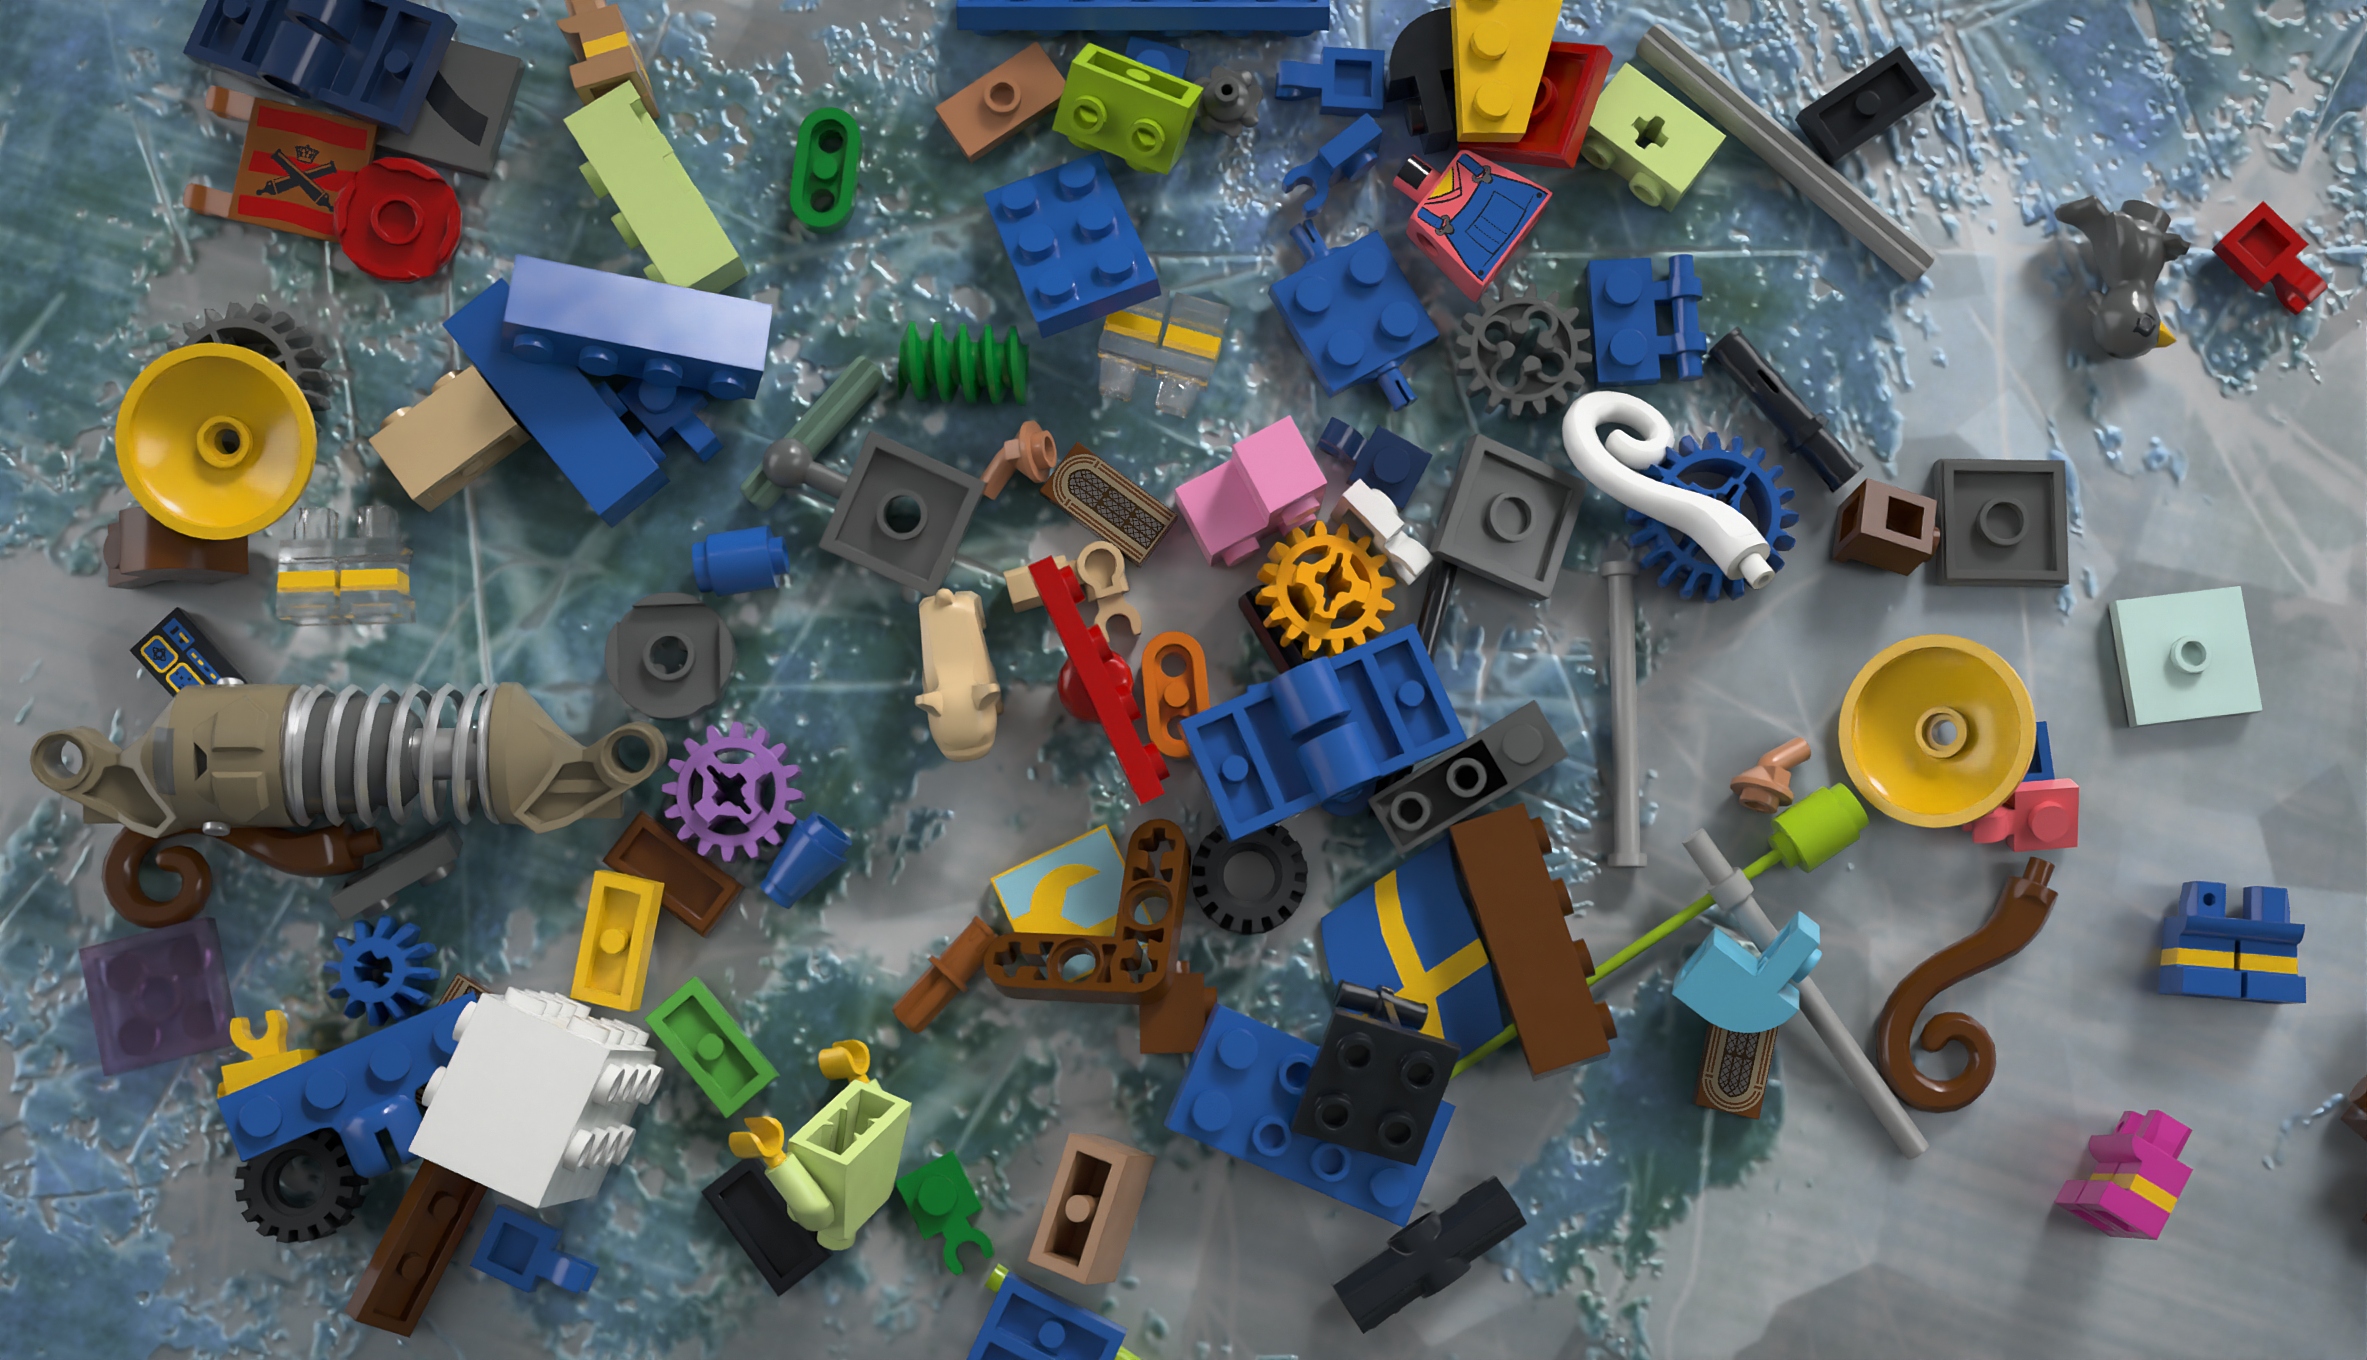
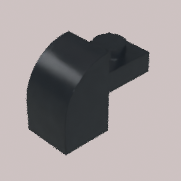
M1451 7L1423 14L1403 29L1393 46L1385 80L1386 103L1406 99L1403 101V109L1407 130L1411 137L1420 136L1424 155L1448 150L1454 131L1445 90L1455 88Z

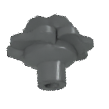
M1215 66L1211 70L1210 78L1202 76L1195 80V85L1204 88L1194 117L1197 119L1202 118L1201 129L1204 133H1223L1235 139L1242 134L1243 126L1251 128L1258 124L1257 107L1263 99V91L1258 86H1251L1252 75L1249 71L1240 70L1233 72L1223 66Z

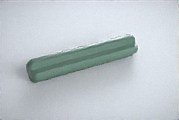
M863 356L856 357L784 438H794L803 442L811 451L814 460L883 384L884 376L881 370L869 359ZM762 462L740 486L742 495L753 506L763 512L769 510L788 489L776 486L766 477Z

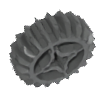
M229 302L224 319L214 309L204 308V327L199 329L191 322H182L184 333L189 336L185 343L180 345L174 341L165 342L169 352L199 343H222L236 346L266 344L277 347L282 355L271 359V361L288 373L298 385L309 404L312 414L314 411L331 409L330 401L317 393L333 385L332 377L324 370H319L327 361V357L319 347H311L314 341L313 334L304 326L295 328V320L283 311H279L272 316V311L267 306L255 303L250 311L247 312L246 308L241 304ZM314 420L316 433L321 432V425ZM226 432L223 435L222 444L227 452L232 454L239 448L240 439L236 432Z

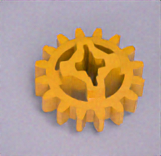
M1316 521L1309 530L1308 538L1298 526L1293 528L1285 538L1287 545L1278 541L1274 544L1267 554L1272 563H1264L1256 577L1263 583L1270 585L1261 589L1255 597L1256 604L1271 605L1273 609L1263 624L1266 628L1275 627L1280 624L1286 630L1280 641V645L1284 648L1295 639L1303 642L1302 655L1306 659H1309L1319 647H1324L1325 655L1331 658L1341 654L1344 645L1347 650L1366 643L1365 637L1374 640L1385 629L1378 618H1387L1395 607L1394 603L1382 597V595L1389 593L1396 585L1395 578L1380 577L1378 572L1388 558L1385 554L1376 555L1371 558L1365 552L1371 542V538L1368 535L1360 538L1356 543L1348 540L1349 525L1344 523L1340 525L1333 535H1328L1323 521ZM1321 554L1320 560L1314 564L1303 561L1298 566L1293 564L1304 556ZM1328 573L1325 583L1328 585L1327 595L1333 599L1323 609L1326 600L1323 597L1324 587L1318 583ZM1353 616L1358 617L1357 621L1351 625L1330 629L1331 623L1338 617L1350 620Z

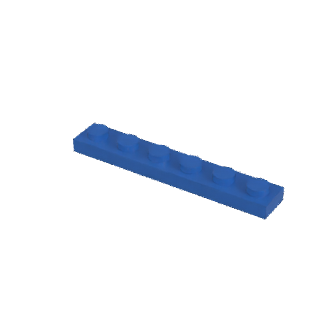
M957 0L956 14L957 30H972L975 34L986 37L1003 35L1008 30H1033L1036 34L1046 37L1061 36L1070 30H1095L1099 35L1107 37L1123 36L1131 30H1156L1159 34L1168 37L1185 36L1190 34L1192 30H1217L1220 34L1229 37L1247 36L1254 30L1279 31L1281 34L1290 37H1304L1313 34L1315 31H1329L1330 2L1329 0Z

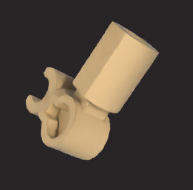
M1096 541L1085 546L1080 552L1078 559L1067 562L1065 555L1053 557L1058 570L1070 565L1080 586H1084L1088 603H1097L1099 612L1095 617L1094 625H1099L1108 644L1110 640L1106 630V622L1113 616L1126 618L1130 624L1133 636L1141 634L1142 621L1140 614L1133 606L1125 602L1123 596L1130 589L1124 572V558L1116 546L1105 541ZM1029 565L1003 572L1015 613L1044 605L1028 573Z

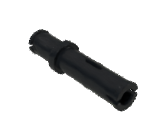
M1739 326L1725 335L1707 353L1711 359L1714 358L1746 394L1748 399L1758 407L1787 441L1783 446L1790 454L1797 451L1827 484L1832 494L1864 467L1826 427L1830 420L1822 412L1816 415L1783 379L1781 374L1771 366L1744 336Z

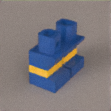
M2208 881L2183 883L2178 905V916L2164 918L2158 994L2278 1005L2306 1003V977L2298 976L2297 945L2303 939L2305 924L2290 923L2287 888L2267 886L2243 887L2242 919L2225 918L2226 884Z

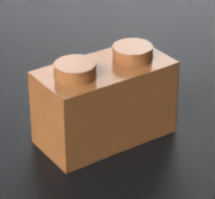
M1070 1133L1027 1261L1084 1285L1115 1282L1156 1156L1102 1135Z

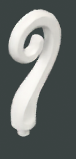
M1613 391L1586 393L1572 403L1563 418L1562 437L1564 447L1573 464L1590 482L1619 502L1674 527L1691 537L1716 562L1729 579L1738 580L1745 577L1754 589L1766 586L1773 579L1775 572L1766 562L1771 551L1770 545L1746 517L1719 500L1655 481L1630 469L1647 470L1650 464L1660 466L1666 461V447H1674L1675 438L1672 427L1658 410L1642 399ZM1610 422L1625 424L1638 431L1646 441L1636 440L1618 429L1609 434L1604 447L1596 434L1595 427Z

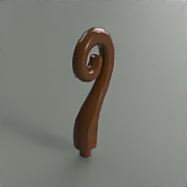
M349 821L342 822L339 827L330 825L309 831H290L280 827L230 828V833L224 836L208 835L203 832V828H189L160 838H153L134 832L125 826L113 839L104 858L101 879L104 892L111 906L126 921L147 929H170L191 921L204 910L211 895L213 876L211 868L203 855L193 847L182 845L168 847L157 853L156 865L164 871L178 873L182 878L181 889L178 895L169 901H156L146 896L139 882L141 863L145 855L153 847L169 838L184 834H200L214 837L283 873L311 878L339 876L362 870L364 856L382 851L383 839L376 826L356 831Z
M2030 856L2022 878L2008 876L1999 901L1984 926L1973 934L1936 952L1916 966L1898 983L1888 997L1881 1012L1876 1031L1877 1063L1880 1073L1892 1093L1907 1106L1919 1111L1935 1114L1957 1111L1975 1101L1990 1084L1996 1067L1995 1044L1986 1028L1972 1016L1962 1012H1944L1934 1015L1925 1024L1920 1034V1046L1928 1053L1942 1050L1951 1040L1959 1041L1965 1046L1968 1054L1966 1067L1958 1076L1947 1081L1928 1078L1916 1069L1910 1055L1912 1030L1920 1012L1937 994L2014 957L2040 933L2059 895L2056 891L2047 887L2055 868L2054 864Z

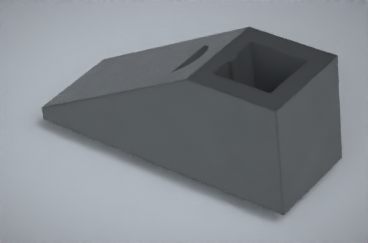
M1533 700L1370 797L1367 801L1398 853L1402 855L1570 757L1537 701Z

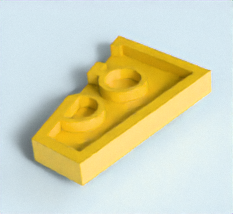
M1450 0L1458 142H1520L1526 132L1563 0Z

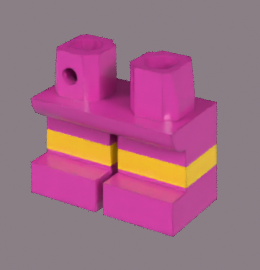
M2148 1110L2146 1116L2134 1111H2124L2112 1135H2091L2089 1149L2093 1158L2099 1163L2089 1181L2066 1180L2054 1203L2110 1237L2157 1240L2193 1169L2177 1160L2192 1130L2160 1110Z

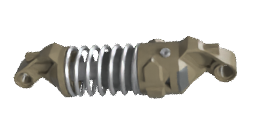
M227 677L219 679L217 684L186 685L144 735L125 750L109 741L104 734L95 728L80 726L50 732L39 738L31 750L30 764L32 772L39 782L59 794L83 804V824L122 823L134 832L153 838H160L189 828H203V832L208 835L224 836L230 833V828L300 827L301 825L307 827L318 814H326L327 818L339 827L348 814L358 813L359 818L365 824L371 826L380 815L381 807H389L391 817L403 826L412 814L414 798L419 791L423 816L429 823L435 825L441 819L444 812L447 780H452L453 807L456 817L463 824L467 825L474 816L479 787L481 805L486 817L492 823L497 825L499 823L503 825H522L536 834H541L566 827L578 819L622 818L624 816L623 793L661 769L667 758L668 747L665 737L658 728L650 723L640 721L627 723L618 727L589 747L583 746L561 730L519 682H501L500 685L494 683L490 688L478 683L465 695V698L455 686L446 683L433 695V698L423 686L417 683L406 690L401 697L391 686L384 683L369 696L360 687L351 683L336 697L328 687L321 684L311 689L305 684L301 686L298 684H244L240 679ZM480 695L483 700L479 711L478 728H473L472 712ZM383 696L387 697L390 703L379 702ZM415 696L420 698L425 709L424 727L420 717L410 708ZM447 696L451 697L457 711L458 720L456 728H442L439 715ZM625 736H638L648 745L650 758L644 769H632L620 759L619 745ZM67 741L75 744L82 754V766L77 774L67 770L62 762V748Z

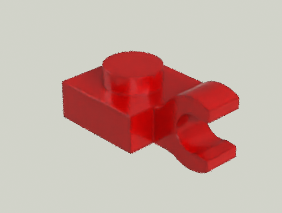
M2264 201L2211 249L2256 293L2270 281L2275 288L2279 301L2296 316L2328 288V285L2321 276L2296 257L2309 244Z

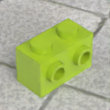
M1088 43L1071 62L1052 130L1068 136L1072 144L1090 151L1104 150L1122 157L1130 167L1137 171L1149 174L1160 172L1168 175L1183 154L1204 88Z

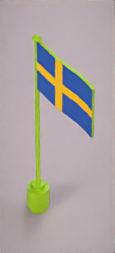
M1837 783L1830 789L1821 786L1771 819L1770 822L1774 834L1768 837V842L1772 851L1743 869L1742 872L1750 881L1781 861L1789 870L1797 865L1804 872L1810 873L1860 839L1859 831L1869 825V819L1857 798L1845 785ZM1449 834L1321 918L1323 945L1329 972L1335 987L1341 979L1374 990L1377 985L1381 984L1391 987L1395 996L1419 1003H1426L1428 1015L1422 1030L1418 1031L1405 1025H1401V1027L1460 1045L1461 1051L1450 1080L1517 1036L1513 1023L1506 1028L1503 1027L1490 963L1457 886L1450 855ZM1707 893L1596 967V975L1586 978L1588 987L1590 988L1716 904L1710 893ZM1344 1008L1345 1011L1368 1017L1367 1014Z

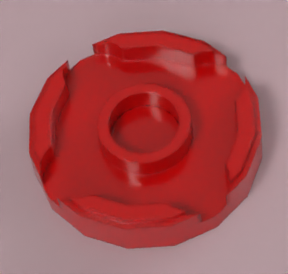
M385 157L364 166L359 172H354L344 181L334 202L333 229L343 252L363 273L385 283L412 284L433 277L452 260L462 239L463 213L454 190L436 170L413 159Z

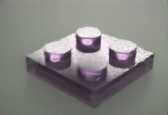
M203 917L79 949L104 1076H117L235 1045L230 1035V1023L232 1018H236L215 918Z

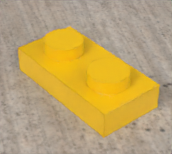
M596 870L594 872L570 998L627 1012L640 1010L665 883L609 870Z

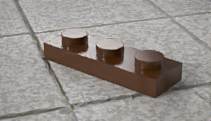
M424 1158L344 1311L354 1321L410 1338L488 1187Z

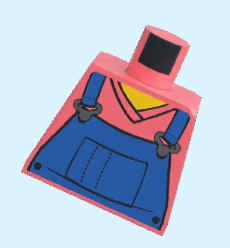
M1460 150L1442 174L1413 154L1401 168L1392 184L1419 204L1409 219L1406 230L1409 239L1474 303L1478 302L1545 213L1553 194L1545 187L1469 150Z

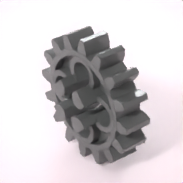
M1529 283L1523 297H1516L1514 290L1507 284L1503 285L1499 294V303L1497 304L1485 294L1480 297L1477 309L1481 317L1471 313L1465 314L1460 326L1470 335L1457 336L1453 351L1467 355V357L1457 363L1455 373L1456 376H1472L1473 381L1468 386L1465 394L1468 398H1472L1483 392L1489 397L1485 407V412L1489 415L1501 404L1508 407L1507 414L1510 422H1516L1522 408H1529L1535 421L1542 420L1546 413V402H1549L1560 411L1569 401L1564 389L1578 393L1585 379L1575 370L1587 369L1592 361V355L1585 351H1580L1578 348L1587 343L1591 334L1589 329H1573L1572 324L1580 312L1577 307L1567 309L1563 313L1556 308L1560 298L1559 292H1552L1543 301L1537 299L1536 284ZM1540 319L1544 321L1548 330L1540 333L1530 355L1524 360L1515 378L1516 386H1502L1498 382L1496 375L1503 374L1507 369L1515 350L1520 347L1530 327L1529 320ZM1490 329L1499 330L1504 335V341L1499 342L1497 345L1490 344L1485 338V332ZM1547 360L1554 361L1560 369V374L1552 377L1545 375L1541 371V364L1546 363Z

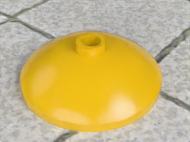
M199 343L175 349L161 356L138 375L128 389L118 412L115 428V447L118 465L124 481L138 503L151 516L165 526L182 534L201 539L223 540L245 537L260 532L279 521L296 505L305 492L314 470L317 437L314 418L304 394L294 380L280 366L267 357L244 347L222 343ZM230 429L235 431L240 439L239 448L232 454L227 452L222 444L223 435Z
M1947 634L1920 635L1899 641L1885 648L1866 663L1857 674L1845 695L1841 707L1838 730L1839 746L1845 768L1852 782L1874 807L1884 814L1910 825L1948 828L1968 824L1990 814L2007 801L2023 781L2033 758L2036 744V718L2031 698L2023 681L2008 662L1984 645L1959 636ZM1950 721L1956 727L1957 736L1951 744L1943 745L1938 739V730L1943 723Z

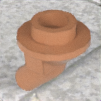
M1035 421L1024 422L1014 440L1004 442V447L995 455L979 478L988 483L984 495L995 500L1016 469L1035 483L1046 482L1049 477L1050 468H1054L1057 462L1056 446L1050 432L1047 430L1042 431L1040 425Z
M1796 737L1764 754L1758 760L1755 767L1744 770L1742 774L1732 778L1730 789L1740 796L1739 803L1750 810L1767 814L1776 813L1778 806L1792 805L1794 794L1789 788L1791 772H1788V770L1810 759L1811 750L1808 743L1803 738Z

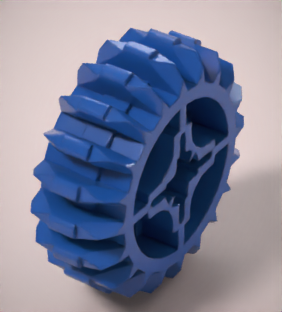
M1709 432L1704 437L1701 450L1697 441L1691 435H1687L1679 442V453L1667 446L1666 461L1660 466L1650 464L1647 470L1640 469L1639 474L1661 483L1699 493L1719 501L1725 497V504L1734 508L1740 514V499L1746 491L1757 512L1758 531L1771 548L1766 562L1775 573L1783 568L1785 562L1777 551H1789L1794 547L1796 540L1791 534L1782 529L1794 526L1799 521V514L1792 510L1781 509V505L1786 504L1795 497V489L1791 487L1776 489L1774 482L1784 473L1783 466L1776 465L1765 472L1758 465L1765 458V448L1758 447L1749 457L1741 454L1744 446L1742 436H1734L1725 450L1721 449L1718 434L1716 432ZM1696 472H1711L1723 475L1729 479L1721 488L1708 490L1694 482L1687 486L1678 478ZM1633 508L1626 512V523L1643 527V530L1634 533L1628 539L1629 546L1631 548L1648 546L1651 551L1639 562L1641 569H1651L1657 562L1665 569L1658 577L1657 584L1659 587L1666 588L1677 577L1682 580L1679 596L1688 600L1693 596L1698 585H1702L1703 598L1709 604H1713L1719 599L1722 587L1732 601L1744 596V582L1753 588L1745 577L1731 580L1718 565L1707 564L1693 559L1702 547L1685 533L1680 543L1676 545L1669 535L1665 523Z

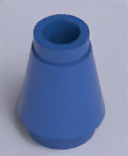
M813 811L805 821L800 819L796 821L770 867L767 877L760 884L761 889L777 904L790 909L797 900H800L847 861L845 852L852 845V841L832 821Z

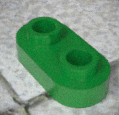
M825 107L813 111L803 120L798 132L790 189V204L798 222L805 229L816 234H831L839 231L850 221L855 209L863 141L854 118L838 108ZM829 138H838L843 141L842 147L834 153H826L821 150L822 144ZM821 197H831L835 200L832 209L824 213L815 211L813 206L816 200Z

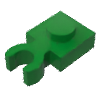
M955 1150L895 1181L924 1240L942 1231L946 1239L943 1251L944 1261L954 1275L957 1276L965 1271L963 1263L958 1257L959 1245L964 1241L977 1243L986 1259L995 1255V1247L991 1237L984 1230L973 1227L968 1218L970 1215L982 1210L984 1206Z

